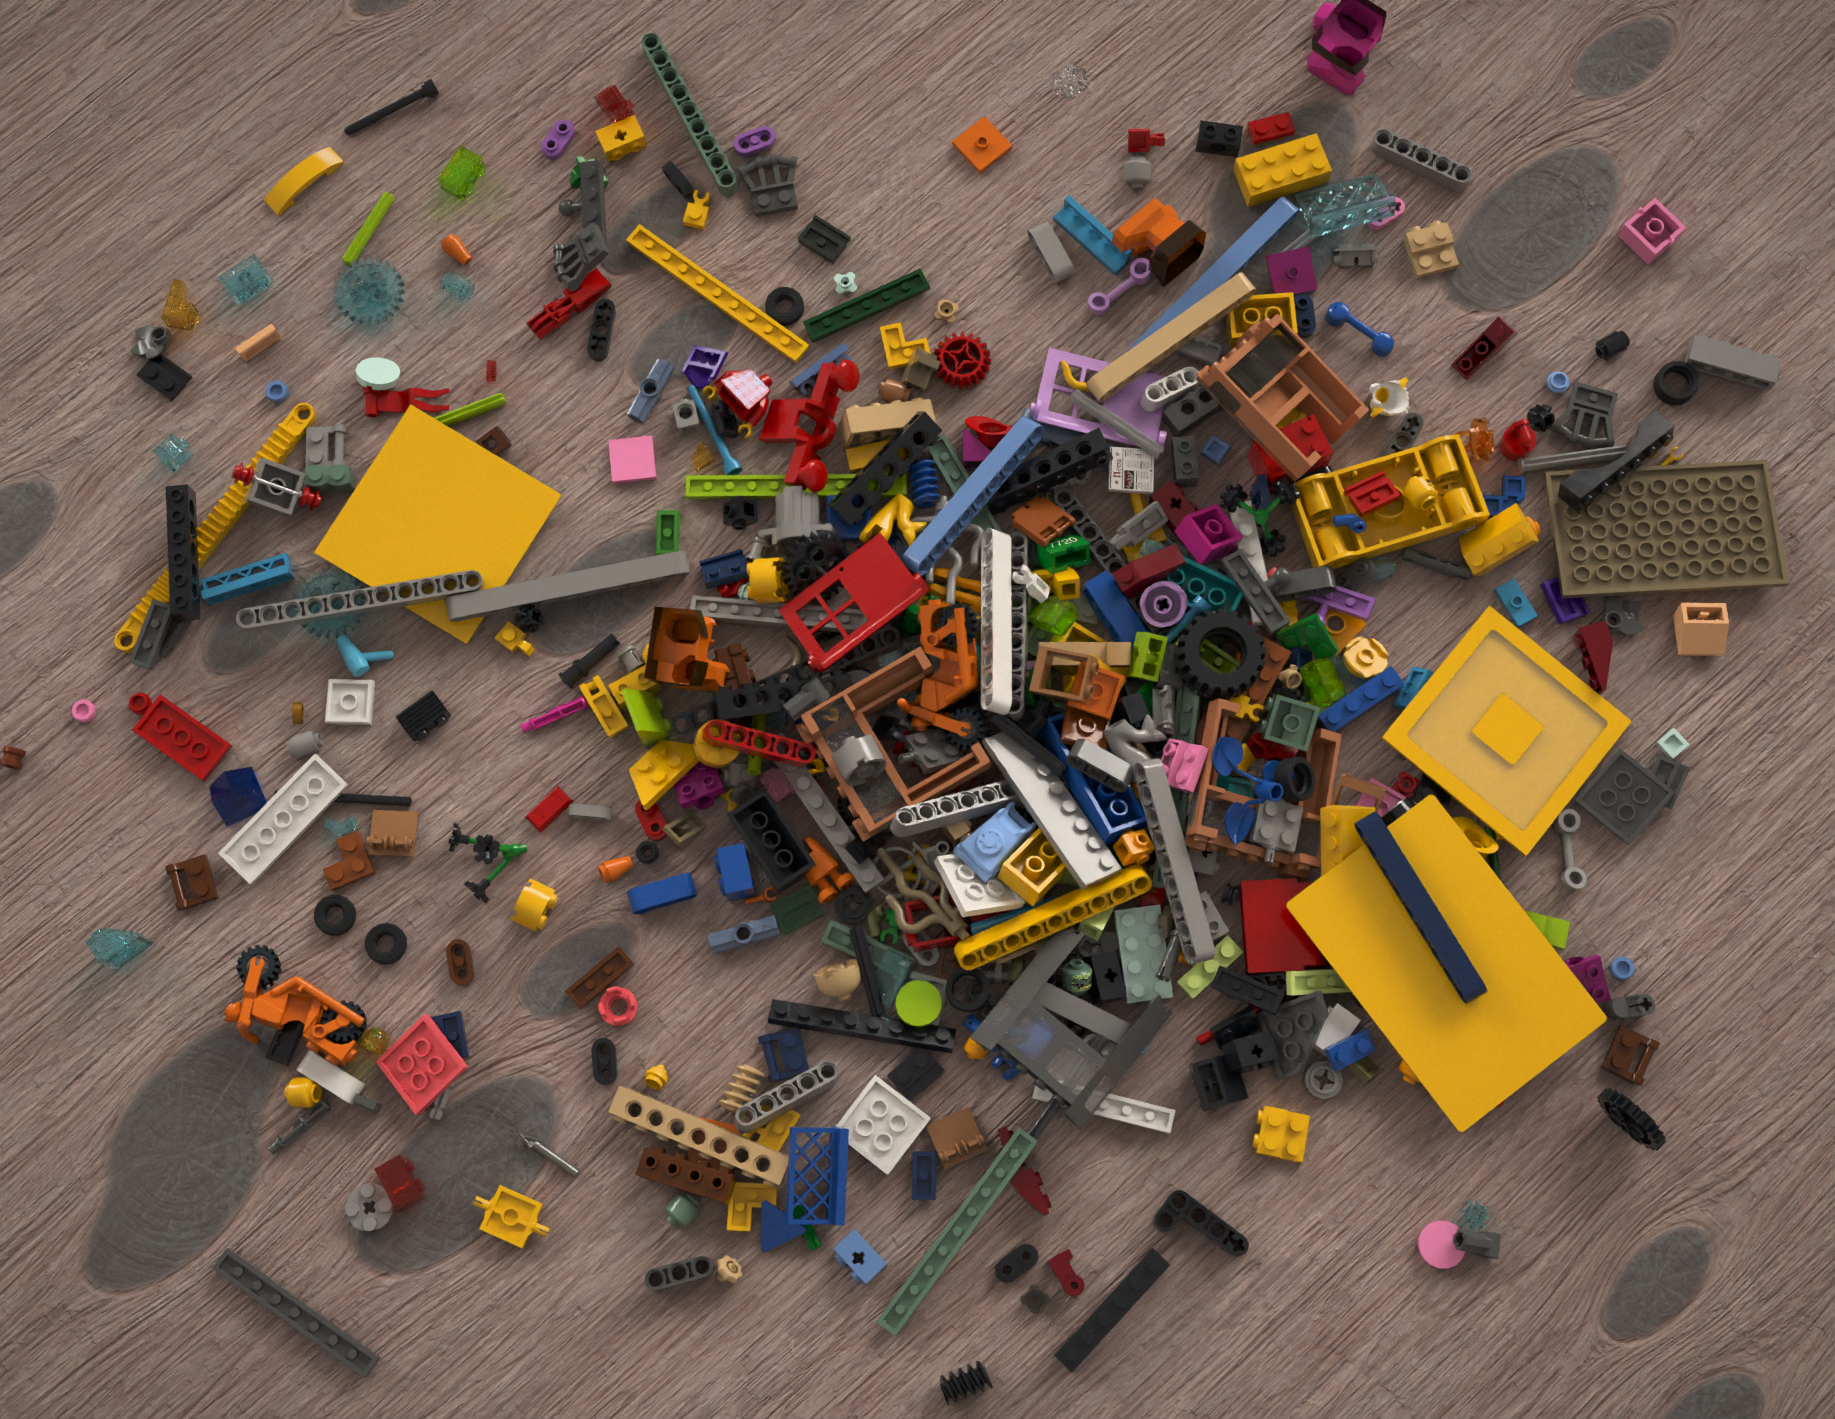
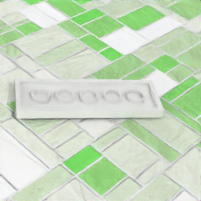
M314 754L218 854L250 885H253L349 785L317 754Z

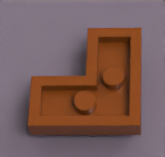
M359 831L336 839L344 860L323 869L331 891L375 874Z

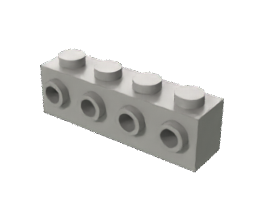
M1695 335L1688 345L1684 362L1691 365L1696 371L1770 391L1777 381L1782 359L1776 358L1769 353L1754 352L1748 347L1740 348L1733 346L1726 341L1711 340L1705 335Z

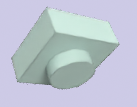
M1675 728L1671 729L1655 743L1670 759L1675 758L1690 745Z

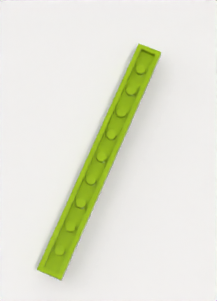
M828 474L827 484L824 489L817 492L819 498H827V495H837L857 474ZM907 474L902 477L898 476L893 481V487L888 492H883L878 498H893L898 493L907 497ZM786 475L686 476L685 497L686 499H732L733 497L741 496L748 499H775L777 491L781 494L783 493V488L789 486L784 483ZM871 479L867 483V488L869 491H872L875 483ZM806 488V490H803L805 492L811 493V491L808 488Z

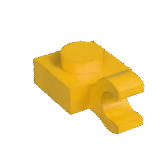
M509 621L494 638L512 653L518 648L530 657L535 651L533 646L524 640L527 637L526 633H523L522 630Z

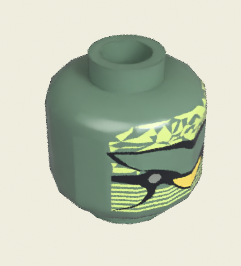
M1073 959L1065 964L1062 968L1063 988L1075 996L1085 994L1092 986L1091 966L1081 959Z

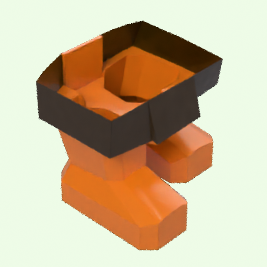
M1155 198L1116 230L1113 234L1112 243L1122 253L1130 249L1134 257L1152 249L1154 252L1150 257L1148 270L1155 273L1162 287H1165L1200 257L1207 234L1192 220H1188L1185 223L1179 220L1176 211L1169 204L1164 206Z
M655 607L644 678L655 683L670 684L673 688L719 692L718 687H724L725 674L730 672V670L724 663L707 659L708 647L714 643V640L711 639L712 628L717 626L714 619L703 616L701 610Z

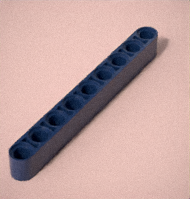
M1374 811L1354 823L1361 839L1462 1001L1468 1004L1485 994L1487 988L1379 814Z

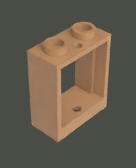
M1039 646L1029 690L1038 695L1088 704L1089 699L1092 698L1094 693L1093 679L1099 671L1098 659L1092 655ZM1053 657L1087 663L1079 695L1046 689Z
M1342 773L1330 805L1338 804L1343 787L1346 786L1376 797L1373 807H1375V811L1378 813L1386 788Z

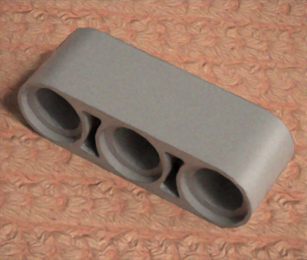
M1048 221L1027 231L1034 249L1055 284L1075 275L1074 266Z

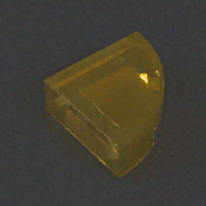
M704 441L697 446L694 453L693 464L696 472L715 462V458Z

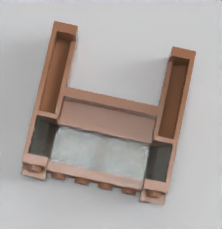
M1276 314L1271 320L1267 317L1261 323L1257 321L1236 341L1238 344L1219 362L1216 361L1211 367L1206 365L1196 374L1195 379L1295 482L1321 456L1314 451L1306 458L1281 432L1276 424L1297 406L1307 417L1314 414L1324 435L1332 443H1335L1369 409L1290 326Z

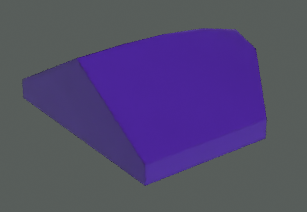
M694 345L682 371L692 385L696 388L704 389V387L716 379L728 353L722 350Z

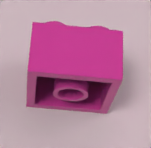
M1218 504L1186 515L1174 531L1195 560L1201 565L1231 554L1243 538Z

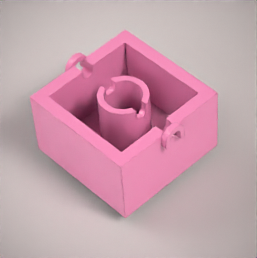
M1654 198L1643 209L1640 207L1634 213V216L1623 225L1618 236L1649 265L1681 237L1686 227Z

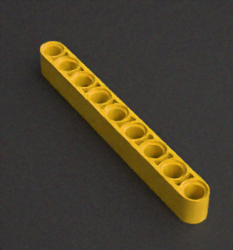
M1130 865L1121 869L1120 873L1099 883L1095 882L1084 890L1081 888L1076 889L968 937L964 941L958 942L954 947V954L964 970H973L1144 894L1151 888L1152 881L1141 865Z

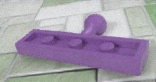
M1337 585L1336 591L1333 593L1303 598V600L1320 605L1317 615L1325 627V616L1328 609L1368 622L1376 604L1375 598Z

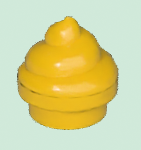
M664 1065L651 1067L645 1073L646 1078L644 1082L653 1089L660 1090L668 1081Z

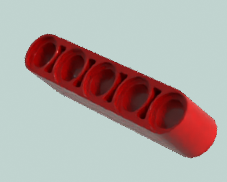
M720 720L711 721L702 731L703 740L710 745L796 767H804L815 758V750L808 743ZM711 727L716 728L719 731V737H713L709 729ZM732 733H737L741 736V743L733 741ZM754 739H760L763 742V749L755 746ZM777 744L785 748L784 755L777 752ZM799 750L806 752L807 760H802L799 757Z

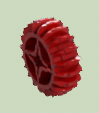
M962 331L959 337H957L956 333H953L952 339L945 336V343L939 341V349H934V355L937 356L936 360L941 362L938 370L935 372H938V379L943 378L944 385L951 382L950 387L952 389L956 385H959L960 390H963V385H967V388L971 389L972 383L978 386L980 384L979 379H986L985 373L990 372V351L986 350L987 344L981 343L980 337L973 339L972 333L965 337V333ZM969 350L975 352L980 361L970 356ZM964 355H965V360H963L962 363H960V366H959V362L964 358ZM944 360L955 367L954 372L946 367ZM965 371H972L970 373L963 374V372Z

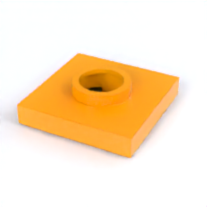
M1328 609L1325 616L1326 629L1339 647V652L1334 654V656L1337 657L1367 623L1361 619ZM1336 616V618L1344 623L1340 631H1332L1328 627L1327 622L1330 617Z

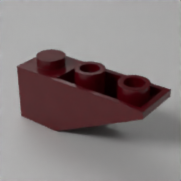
M1498 316L1451 365L1468 380L1518 333L1503 318Z
M1606 621L1581 627L1574 636L1577 649H1580L1583 656L1581 658L1582 665L1585 670H1588L1590 676V687L1600 696L1606 690L1613 647V639Z

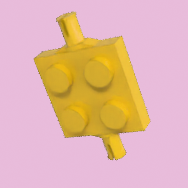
M499 1185L495 1196L490 1201L476 1196L475 1200L483 1204L476 1201L473 1202V1205L485 1210L480 1230L524 1249L529 1236L533 1232L546 1238L548 1234L540 1229L546 1232L550 1231V1228L538 1223V1216L544 1204L502 1185Z

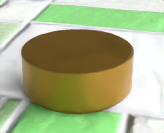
M302 702L292 703L294 724L304 723V707Z

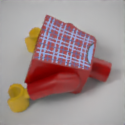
M749 369L743 372L727 371L714 382L713 387H704L703 393L707 395L709 392H713L707 398L709 402L715 401L719 395L743 422L747 420V424L739 426L738 433L741 434L742 430L748 429L749 432L746 434L745 439H749L752 436L751 428L753 426L756 427L767 410L769 404L768 395L770 393L768 387L772 385V380L767 374L758 377Z

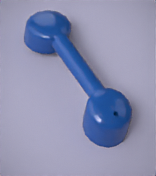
M1335 302L1329 306L1325 319L1330 325L1340 326L1347 322L1373 340L1371 347L1376 355L1385 357L1391 353L1394 347V340L1387 332L1377 333L1350 314V309L1345 303Z

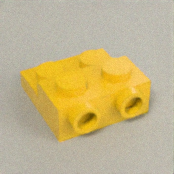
M1263 1106L1262 1111L1258 1110L1256 1117L1259 1131L1258 1134L1254 1133L1252 1148H1256L1255 1154L1303 1163L1310 1115Z

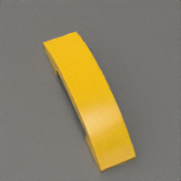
M330 147L316 152L282 177L264 199L265 203L277 216L281 215L295 203L293 199L324 173L329 176L344 163L343 160Z

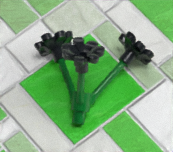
M1285 477L1282 478L1281 483L1275 481L1273 484L1275 500L1268 508L1256 511L1245 504L1244 500L1247 499L1248 495L1243 491V487L1240 484H1236L1235 488L1233 485H1228L1226 487L1228 493L1223 492L1220 495V498L1224 500L1220 503V507L1223 509L1228 508V511L1231 513L1236 512L1237 507L1244 508L1254 516L1256 523L1261 524L1264 530L1262 532L1263 538L1259 539L1262 555H1266L1269 552L1270 557H1275L1277 554L1276 550L1283 552L1285 546L1282 543L1286 541V537L1283 534L1279 535V531L1273 529L1270 533L1266 522L1268 521L1269 513L1278 503L1284 504L1287 502L1293 505L1297 502L1301 495L1299 491H1295L1297 486L1294 483L1289 485V479Z
M454 822L453 836H450L448 844H451L449 852H454L460 843L469 845V843L475 844L473 851L478 852L475 860L477 862L484 860L486 865L491 864L493 859L498 857V852H502L504 861L487 879L484 878L479 884L470 883L469 881L464 883L472 892H475V898L478 900L481 898L482 902L487 904L489 898L486 896L485 890L491 885L490 882L513 858L526 853L527 846L526 844L517 845L516 843L510 845L500 844L499 841H493L491 834H486L485 837L479 835L476 839H473L468 835H463L459 823Z

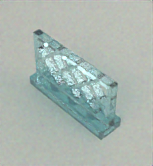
M1377 173L1295 195V201L1310 226L1312 238L1395 215V197L1387 192ZM1373 181L1375 183L1374 187L1365 186L1366 183ZM1348 188L1355 189L1353 193L1344 190ZM1363 191L1369 193V195L1365 197L1358 195V193ZM1330 193L1335 196L1333 197V199H1331L1328 197H1324V195ZM1374 195L1381 196V197H1377V198H1373V199H1372V197H1373ZM1344 197L1348 198L1349 200L1346 203L1339 201L1338 198ZM1307 199L1314 200L1312 204L1303 201ZM1354 200L1359 201V203L1352 204ZM1319 202L1328 204L1326 208L1317 205ZM1333 206L1340 207V208L1331 210Z

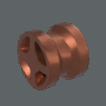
M4 746L2 750L4 755L0 759V765L21 770L23 766L21 761L25 757L26 751Z

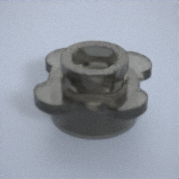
M1031 1285L1028 1293L1022 1295L1020 1301L1023 1305H1027L1033 1314H1038L1043 1304L1049 1302V1296L1043 1294L1037 1285ZM1033 1297H1036V1298H1037V1301H1036V1302H1034V1301L1032 1300Z

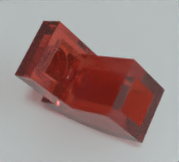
M615 85L608 86L593 97L612 123L634 115L632 108L635 106L630 99H624Z

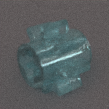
M1477 1199L1475 1205L1468 1200L1466 1201L1467 1208L1460 1209V1212L1464 1213L1465 1217L1461 1222H1469L1470 1229H1474L1476 1223L1483 1228L1485 1227L1483 1221L1491 1219L1486 1212L1489 1206L1483 1207L1480 1205L1481 1199ZM1473 1210L1479 1211L1480 1214L1477 1215V1218L1471 1217Z

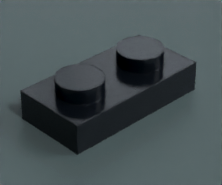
M1248 1006L1209 1029L1217 1047L1222 1050L1221 1045L1243 1038L1258 1030L1261 1026L1254 1010Z

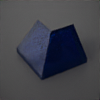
M253 767L224 771L210 785L211 801L227 827L257 814L267 803Z

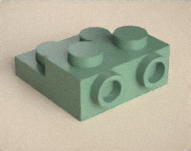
M1273 694L1272 698L1268 697L1265 703L1264 710L1268 711L1266 719H1262L1258 726V732L1261 733L1260 738L1308 751L1321 707Z

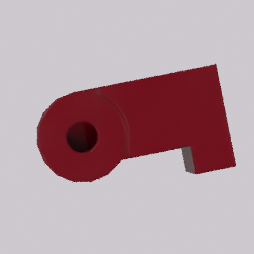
M1067 1249L1047 1262L1065 1293L1070 1296H1078L1084 1290V1281L1072 1269L1068 1260L1072 1259L1073 1255Z

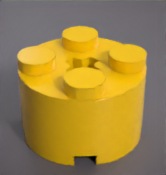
M783 557L755 559L752 563L747 564V574L750 576V585L747 590L749 599H754L756 603L787 601L788 598L784 597L790 591L783 582L785 577L781 574L782 571L786 570L781 565V563L786 562Z
M708 721L697 732L694 738L693 750L695 756L702 764L713 768H722L729 765L739 752L722 747L719 749L718 746L714 747L703 740L702 731L711 722ZM711 727L709 729L710 734L713 737H719V731ZM732 733L733 741L741 743V736L737 733Z
M530 878L528 882L531 886H525L513 909L517 914L516 916L511 915L510 920L536 932L538 929H544L548 921L545 915L549 908L554 909L559 897L555 895L556 890Z

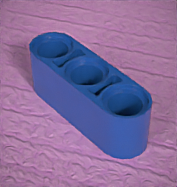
M691 873L676 875L627 891L633 914L645 913L697 896Z

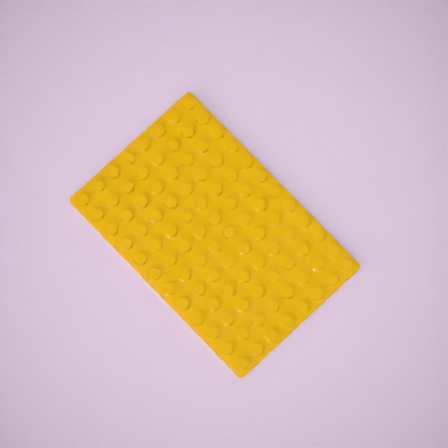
M1428 795L1387 826L1484 982L1487 988L1485 994L1468 1004L1462 1001L1365 844L1288 901L1286 908L1456 1130L1464 1132L1606 1022L1607 1017L1434 795Z

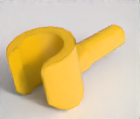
M1679 446L1673 447L1670 455L1660 465H1669L1674 460H1680L1684 456V452L1681 456L1675 457L1673 451Z

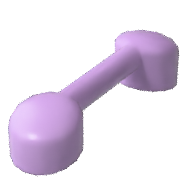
M1146 258L1134 260L1130 266V277L1107 295L1100 292L1091 294L1088 299L1089 310L1096 315L1106 314L1109 311L1110 303L1135 284L1142 285L1148 282L1152 274L1148 270L1149 260Z

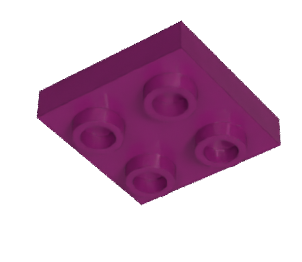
M700 761L673 785L683 810L694 805L700 810L708 809L714 804L715 796L725 793L716 768L704 765Z
M1597 954L1587 958L1577 956L1564 961L1597 1004L1611 1000L1600 956Z

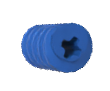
M918 460L910 464L909 473L911 475L909 478L910 482H912L911 490L913 491L912 498L914 499L913 505L915 508L926 509L935 507L936 502L934 500L940 498L939 494L933 493L939 490V486L932 485L938 481L936 477H931V475L937 473L936 469L930 468L936 464L934 460Z

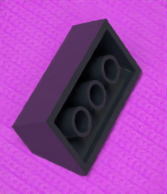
M766 789L727 814L730 822L778 894L799 882L816 866Z

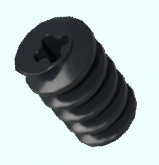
M979 1360L976 1361V1369L970 1364L967 1365V1373L958 1368L957 1377L952 1371L949 1372V1380L943 1375L940 1376V1387L948 1406L949 1398L955 1403L958 1402V1394L965 1400L967 1399L968 1390L975 1396L976 1387L982 1392H985L986 1383L991 1389L993 1388L986 1368Z

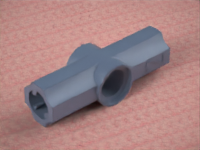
M657 358L647 378L641 382L640 391L627 412V416L633 421L644 424L654 405L661 400L662 391L675 369L668 361ZM648 389H656L652 394L646 393Z
M775 915L749 923H739L735 927L708 934V939L714 955L741 946L748 947L752 943L779 936L780 932ZM746 929L750 931L748 939L740 940L738 938L741 930Z

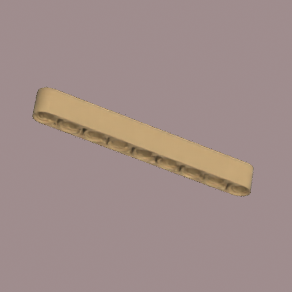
M1243 272L1238 273L1096 373L1087 381L1086 386L1099 402L1107 400L1252 297L1256 292V288Z

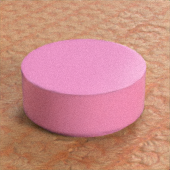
M82 699L73 705L71 712L77 721L88 723L95 718L97 711L93 703Z

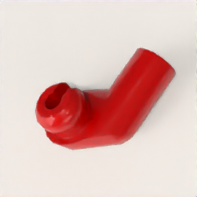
M749 577L735 581L732 584L718 586V592L723 598L738 596L739 588L747 583Z

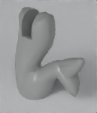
M1148 714L1145 716L1141 730L1135 729L1125 719H1122L1103 731L1112 753L1133 767L1136 762L1151 759L1147 754L1135 748L1129 742L1146 743L1167 740L1164 733L1155 730L1154 722ZM1133 776L1132 781L1136 784L1135 777Z

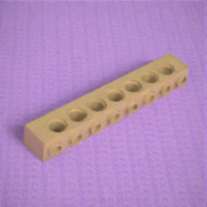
M618 1087L608 1111L614 1114L613 1119L624 1124L627 1121L636 1124L634 1128L648 1133V1130L657 1133V1138L669 1142L670 1139L678 1142V1147L687 1151L694 1148L699 1151V1156L708 1160H712V1157L721 1160L720 1165L729 1169H733L736 1166L742 1169L741 1174L754 1179L755 1175L764 1178L763 1183L776 1188L777 1184H785L788 1176V1155L628 1087ZM635 1104L641 1106V1114L637 1117L632 1113V1108ZM656 1113H660L663 1117V1121L659 1126H656L653 1122V1117ZM678 1122L684 1125V1131L680 1135H677L674 1131V1127ZM699 1131H703L705 1134V1141L702 1144H698L695 1139ZM720 1140H724L727 1144V1149L724 1153H720L717 1150V1144ZM742 1149L748 1152V1159L745 1162H741L738 1158V1153ZM763 1158H767L770 1162V1168L766 1172L760 1169V1161Z

